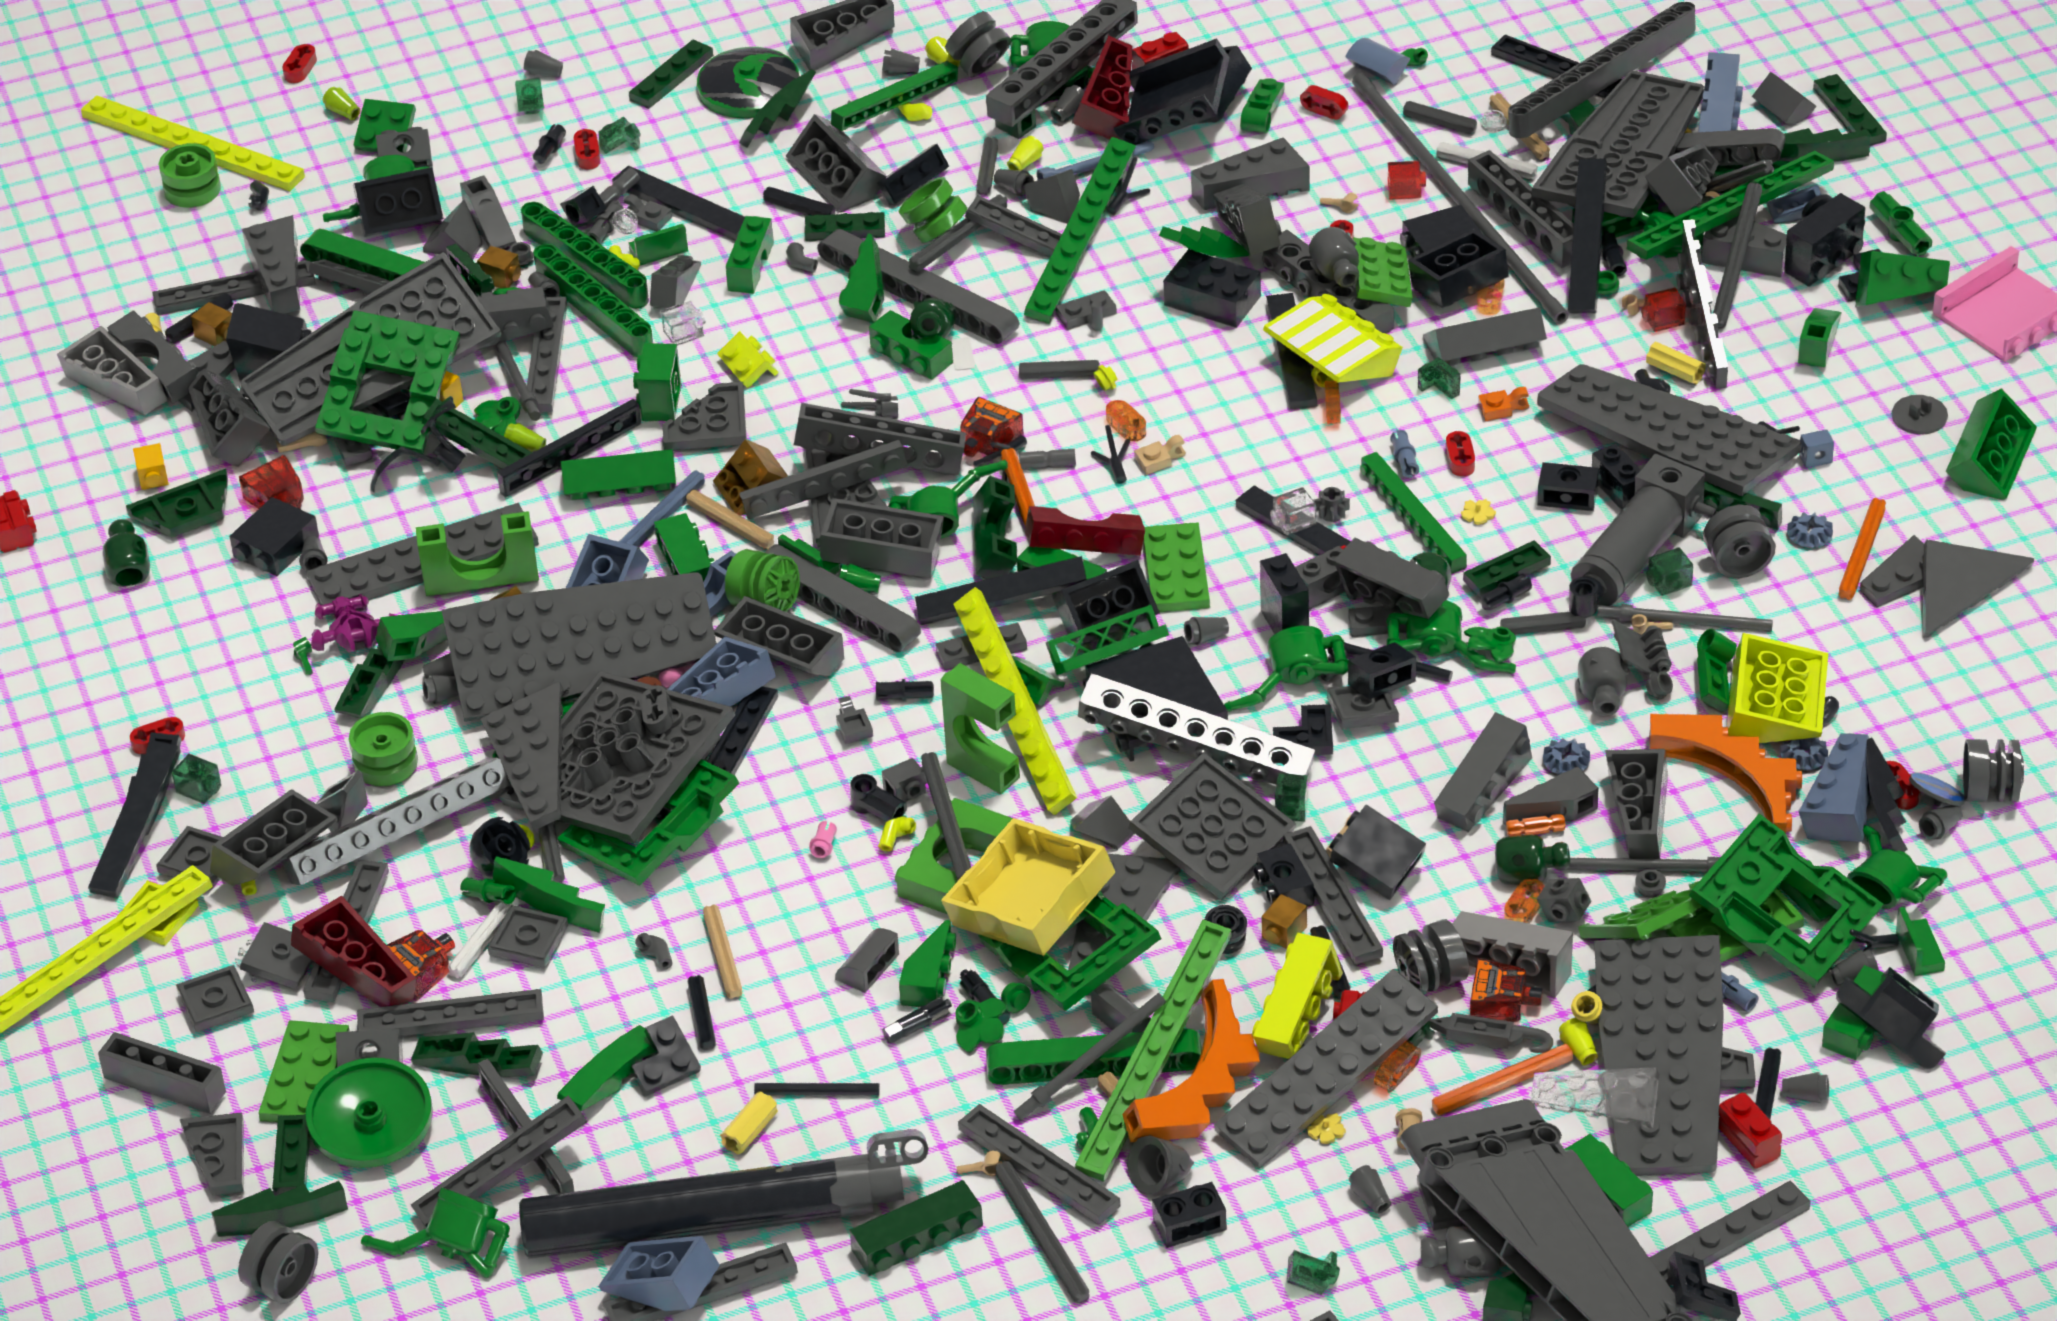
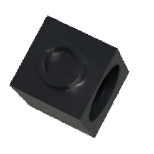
M594 186L580 190L560 203L573 226L587 222L607 209Z

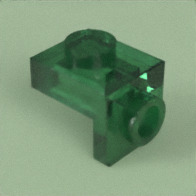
M540 78L516 80L515 88L519 112L524 111V114L529 115L539 113V109H544Z
M624 116L611 124L605 125L602 130L598 131L599 145L605 154L626 141L635 150L640 148L639 137L641 133L634 123H630Z
M1438 357L1418 369V389L1423 392L1435 386L1451 399L1460 395V373Z
M1294 1250L1288 1257L1286 1282L1322 1295L1330 1284L1334 1285L1338 1279L1340 1267L1337 1266L1338 1254L1331 1251L1324 1260H1320Z

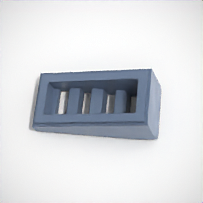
M1818 185L1766 202L1774 224L1802 220L1801 215L1805 205L1814 197L1821 195ZM1777 209H1783V212L1778 213Z

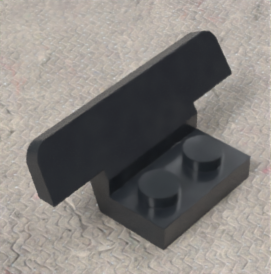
M1889 967L1884 972L1879 986L1872 995L1850 978H1845L1836 993L1837 1001L1925 1069H1931L1946 1055L1944 1050L1923 1035L1938 1015L1939 1004L1895 970Z

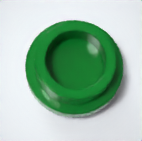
M1608 270L1600 271L1598 293L1609 295L1619 289L1617 275Z
M1010 983L1001 993V1001L1007 1005L1006 1009L1011 1013H1018L1028 1005L1031 997L1030 989L1023 983Z

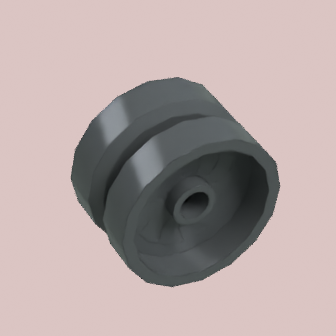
M982 11L968 18L952 33L947 40L945 50L954 60H961L960 67L968 76L975 77L992 67L1005 54L1010 46L1011 38L1002 28H996V21L988 12Z
M1735 505L1717 512L1708 520L1703 530V540L1719 572L1726 577L1739 579L1752 576L1762 571L1775 555L1776 544L1759 510L1752 506Z
M268 1221L251 1235L245 1245L239 1260V1279L245 1286L257 1292H263L268 1298L280 1304L289 1303L305 1290L313 1277L319 1254L317 1243L299 1232L294 1233L289 1227L277 1221Z

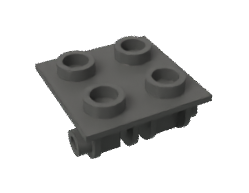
M1614 619L1611 620L1615 632L1614 637L1618 642L1621 652L1620 657L1629 667L1634 666L1647 677L1653 671L1656 673L1661 671L1667 673L1670 670L1672 663L1660 628L1656 625H1650L1641 635Z

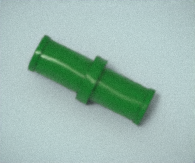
M466 877L460 885V890L463 891L462 895L479 898L485 903L496 901L511 904L516 898V891H513L515 889L514 886L498 884L493 879L477 880Z

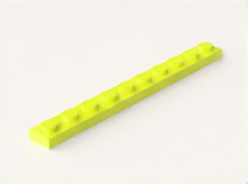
M97 95L81 109L83 118L169 149L187 143L207 146L214 152L217 166L289 192L305 178L303 168Z
M974 587L953 605L986 677L1015 693L1016 715L1008 721L1009 727L1047 810L1056 815L1077 799L1076 793L982 591Z
M194 865L190 866L0 997V1033L211 889L213 886L210 878Z

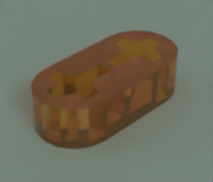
M1504 279L1495 283L1494 289L1488 286L1478 291L1477 310L1480 313L1494 315L1500 312L1505 292Z
M1324 381L1326 423L1341 424L1339 383L1336 381Z
M1114 400L1106 405L1107 423L1124 439L1139 441L1145 438L1147 434L1146 420L1130 404L1122 400Z
M1537 879L1523 880L1505 904L1504 919L1530 924L1541 908L1537 898L1545 885Z
M1405 1041L1380 1065L1374 1077V1084L1388 1092H1392L1417 1066L1421 1057V1049Z

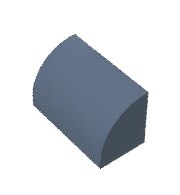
M1366 37L1357 40L1345 55L1355 67L1393 85H1396L1410 61L1409 57Z

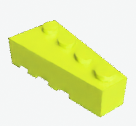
M1298 932L1294 942L1290 943L1287 947L1285 963L1282 969H1278L1275 975L1273 991L1271 995L1266 996L1263 1005L1264 1012L1260 1021L1257 1020L1252 1030V1037L1256 1042L1259 1052L1290 1059L1300 1050L1309 1034V1021H1316L1321 1013L1320 1004L1322 998L1328 1000L1333 992V988L1330 987L1332 980L1339 981L1343 974L1332 940Z

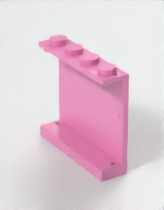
M2013 246L2008 247L1937 291L1934 296L1933 314L2004 362L2015 355H2019L2034 343L2040 342L2042 338L2053 331H2057V293L2018 268L2019 250Z

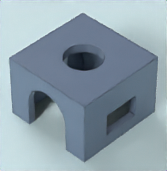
M1827 429L1800 436L1802 444L1799 457L1805 468L1833 463L1834 440ZM1819 452L1821 454V457L1817 458L1815 457V454Z

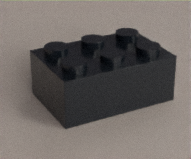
M432 167L353 184L364 237L441 222L444 219Z
M1839 193L1787 230L1784 273L1810 287L1818 280L1823 279L1830 271L1841 266L1851 256L1858 254L1864 244L1865 206Z
M1476 229L1408 260L1412 288L1441 308L1451 306L1454 302L1467 296H1472L1476 292L1509 277L1506 249Z
M1188 249L1163 280L1164 305L1237 328L1261 297V271Z
M1138 560L1062 589L1052 595L1067 634L1148 605H1152L1155 616L1160 614ZM1146 613L1138 615L1133 625L1148 620ZM1130 618L1127 619V620H1124V621H1122V622L1128 624ZM1117 624L1111 625L1107 636L1118 631H1121L1125 628ZM1101 628L1096 631L1102 633L1104 628ZM1087 633L1084 636L1081 646L1098 640L1100 638L1091 633ZM1078 637L1071 639V641L1076 643Z

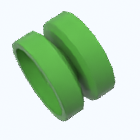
M195 143L177 145L167 150L160 157L158 165L166 200L178 207L193 208L203 206L213 201L219 195L221 183L216 157L209 147Z
M939 177L922 186L902 204L898 211L907 224H915L913 232L921 243L931 241L942 235L966 213L967 206L959 195L951 196L953 188L945 177Z
M377 712L366 715L358 720L350 729L348 740L352 752L355 772L359 770L363 774L365 783L374 786H390L401 783L410 777L417 768L418 755L414 744V732L410 722L402 715L392 712Z

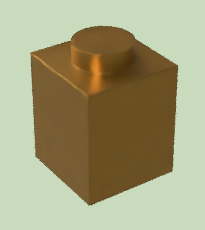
M490 246L477 260L481 269L492 277L495 287L508 288L521 275L519 257L516 253Z
M208 302L191 316L194 336L212 346L226 341L232 313Z
M1281 894L1261 917L1262 938L1287 949L1288 945L1294 942L1297 932L1302 933L1307 928V906Z

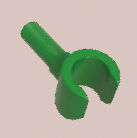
M303 637L293 642V647L295 648L294 656L302 662L306 675H310L313 671L307 654L312 652V646L308 639Z

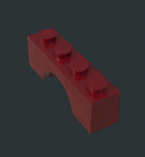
M1029 506L1025 535L1030 547L1141 556L1145 528L1140 515L1112 513L1110 517L1104 520L1087 521L1070 517L1057 508Z

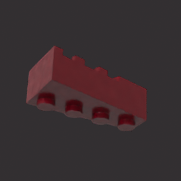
M1108 35L1072 124L1109 140L1111 137L1119 139L1113 130L1114 127L1129 122V90L1131 86L1129 77L1132 63V45Z
M343 896L336 898L292 924V947L379 1007L404 1005L414 999L416 977Z

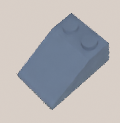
M588 534L566 588L642 579L649 559L637 546Z
M702 1236L628 1242L598 1287L603 1292L664 1311H685L691 1309L697 1303V1299L711 1282L712 1276L720 1264Z

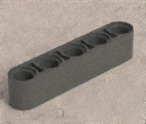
M1774 128L1684 133L1673 155L1703 143L1719 163L1718 166L1754 164L1768 159L1774 163L1781 156L1786 137L1783 132Z

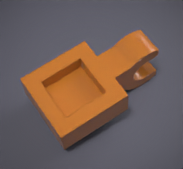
M1518 387L1509 395H1507L1505 390L1478 395L1479 406L1485 421L1512 416V410L1529 408L1527 398H1524L1529 397L1526 387Z

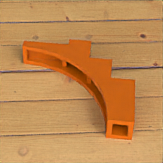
M1650 714V749H1665L1666 757L1697 763L1726 776L1751 795L1762 809L1767 820L1785 833L1792 831V814H1786V810H1791V801L1796 799V789H1802V771L1796 770V759L1765 758V749H1759V737L1728 736V727L1722 726V715Z
M1213 979L1201 994L1205 1015V1038L1200 1059L1192 1075L1176 1088L1157 1096L1134 1100L1122 1114L1130 1143L1136 1142L1138 1138L1149 1135L1164 1140L1199 1137L1210 1124L1208 1108L1224 1106L1235 1093L1233 1077L1248 1076L1260 1062L1259 1049L1254 1043L1252 1034H1240V1024L1238 1019L1235 1018L1231 1005V994L1226 988L1224 979Z

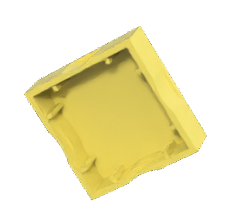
M1013 818L987 847L980 860L964 873L941 901L953 926L1044 956L1115 874V869L1104 846L1072 836L1058 835L1044 827Z

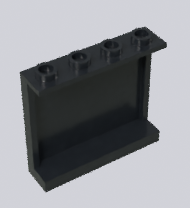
M1217 38L1130 71L1129 80H1131L1134 93L1128 113L1129 122L1116 126L1113 129L1120 140L1137 145L1217 116L1230 58Z
M1183 636L1085 665L1086 678L1082 680L1084 689L1092 673L1228 720V710ZM1111 705L1106 706L1108 708H1116L1115 706ZM1135 715L1137 718H1143L1141 715ZM1162 725L1167 728L1172 727L1170 725ZM1106 727L1109 733H1114L1119 751H1124L1130 762L1134 761V747L1147 744L1138 737L1126 733L1120 734Z

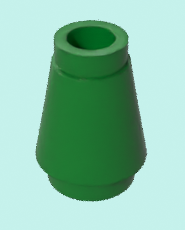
M851 563L849 566L842 565L839 575L843 580L865 592H878L880 575H876Z

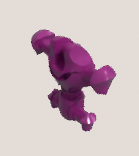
M359 594V597L350 599L340 596L331 603L324 605L317 603L315 606V616L317 618L323 619V616L334 614L336 620L330 625L328 631L321 633L319 629H314L311 634L312 648L316 651H324V644L334 640L348 652H355V643L364 642L367 649L372 648L380 619L374 620L372 615L356 611L358 608H362V610L367 608L369 604L368 598Z

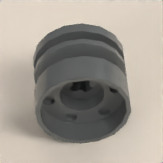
M1966 739L1963 752V789L1966 801L1987 802L1989 789L1994 788L1997 801L2003 802L2005 789L2007 788L2009 802H2019L2020 791L2024 782V759L2019 740H2009L2008 752L2006 753L2004 740L1997 739L1995 752L1990 753L1987 739Z
M1441 919L1425 925L1422 933L1414 929L1409 931L1408 934L1402 933L1394 937L1393 953L1399 974L1424 995L1427 991H1436L1440 983L1444 986H1450L1467 979L1469 975L1467 954L1457 930L1447 919Z

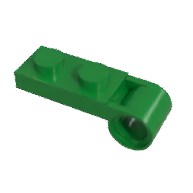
M1272 78L1259 79L1242 110L1241 130L1268 133L1271 124V114L1284 94L1285 83L1277 82Z
M1710 628L1700 636L1697 643L1700 698L1707 706H1712L1723 713L1729 708L1730 699L1727 663L1734 657L1737 645L1734 641Z

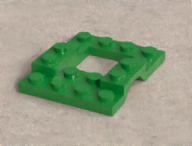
M354 310L348 329H344L329 374L331 381L315 426L316 433L391 449L404 447L423 454L431 429L428 427L424 434H422L421 430L424 426L422 420L436 398L440 399L441 385L447 367L453 362L461 337L460 332ZM366 368L414 377L409 390L410 399L403 420L352 410Z
M701 759L664 805V807L672 811L637 847L618 838L570 825L557 839L562 847L640 886L675 849L685 852L724 812L720 803L740 783L735 775Z
M1761 814L1755 817L1689 894L1692 899L1714 914L1711 919L1713 923L1761 957L1766 952L1814 988L1856 940L1857 937L1850 935L1849 931L1854 929L1862 932L1884 905L1834 867L1814 866L1793 850L1786 833ZM1784 880L1809 899L1816 894L1838 910L1810 943L1803 940L1761 909V906Z
M1101 891L1097 893L1065 932L1081 920H1084L1106 938L1110 936L1113 938L1069 971L1047 953L1042 956L978 935L981 943L998 956L1003 967L1034 992L1041 991L1064 1011H1067L1162 939L1155 927L1124 903L1116 906Z

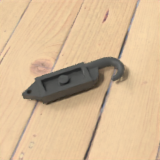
M1452 1013L1450 1017L1430 1019V1027L1446 1035V1040L1456 1041L1460 1044L1472 1043L1485 1045L1492 1049H1508L1509 1046L1518 1045L1523 1039H1529L1544 1043L1540 1046H1531L1529 1048L1530 1052L1543 1053L1549 1051L1554 1043L1552 1036L1548 1032L1538 1028L1514 1025V1022L1458 1013Z

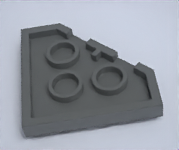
M743 382L713 385L708 389V395L701 400L696 398L682 409V414L674 421L669 419L662 424L664 450L741 445L747 439Z

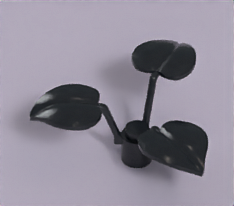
M448 397L437 407L421 430V433L424 434L429 427L431 429L430 433L432 432L441 442L432 452L436 457L432 458L404 447L395 449L377 467L370 484L372 492L375 491L377 479L382 471L402 454H408L431 462L436 467L441 463L451 472L458 467L466 455L451 442H448L435 427L439 416L456 408L453 397Z

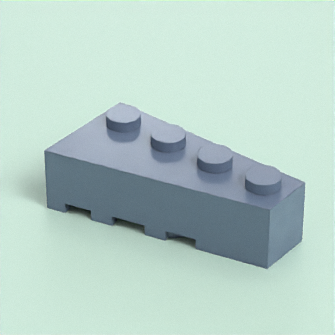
M1708 52L1698 132L1738 130L1737 118L1740 117L1743 86H1738L1740 54Z
M724 637L674 682L668 690L731 707L776 678V674L767 649Z
M1841 733L1798 811L1807 839L1863 842V826L1867 822L1866 809L1867 805H1870L1871 800L1867 773L1868 734Z

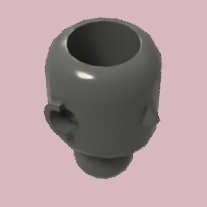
M1337 227L1324 228L1313 236L1309 244V253L1313 259L1310 264L1318 274H1322L1330 280H1335L1339 286L1351 287L1359 279V270L1357 268L1359 254L1355 248L1357 243L1351 238L1349 232L1346 233Z
M1609 647L1592 648L1579 659L1577 669L1579 676L1577 678L1579 683L1578 690L1590 702H1593V707L1597 713L1603 716H1610L1615 714L1620 708V698L1626 691V676L1630 675V669L1622 661L1620 654Z
M1466 1225L1450 1226L1446 1231L1444 1241H1437L1431 1237L1420 1241L1421 1264L1425 1268H1434L1439 1264H1447L1448 1272L1458 1278L1488 1277L1496 1274L1499 1270L1500 1258Z

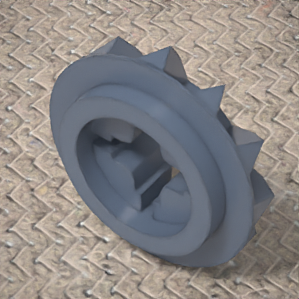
M1803 512L1800 517L1793 516L1792 521L1788 523L1787 534L1794 543L1800 546L1819 547L1832 539L1833 525L1832 522L1827 521L1826 516L1818 517L1815 512L1812 515H1807ZM1809 526L1814 527L1812 530H1810V533H1807V529Z
M1562 737L1560 742L1551 740L1550 745L1544 747L1543 763L1548 770L1555 774L1567 772L1577 766L1584 771L1590 763V751L1586 749L1585 743H1577L1575 738L1571 741H1566ZM1566 752L1571 753V755H1568L1567 758L1565 757V759L1562 760V755H1565Z
M1819 737L1783 741L1782 746H1780L1781 758L1796 759V769L1813 770L1822 766L1828 758L1826 741H1820ZM1799 747H1803L1805 750H1809V754L1808 752H1805L1803 749L1799 750Z

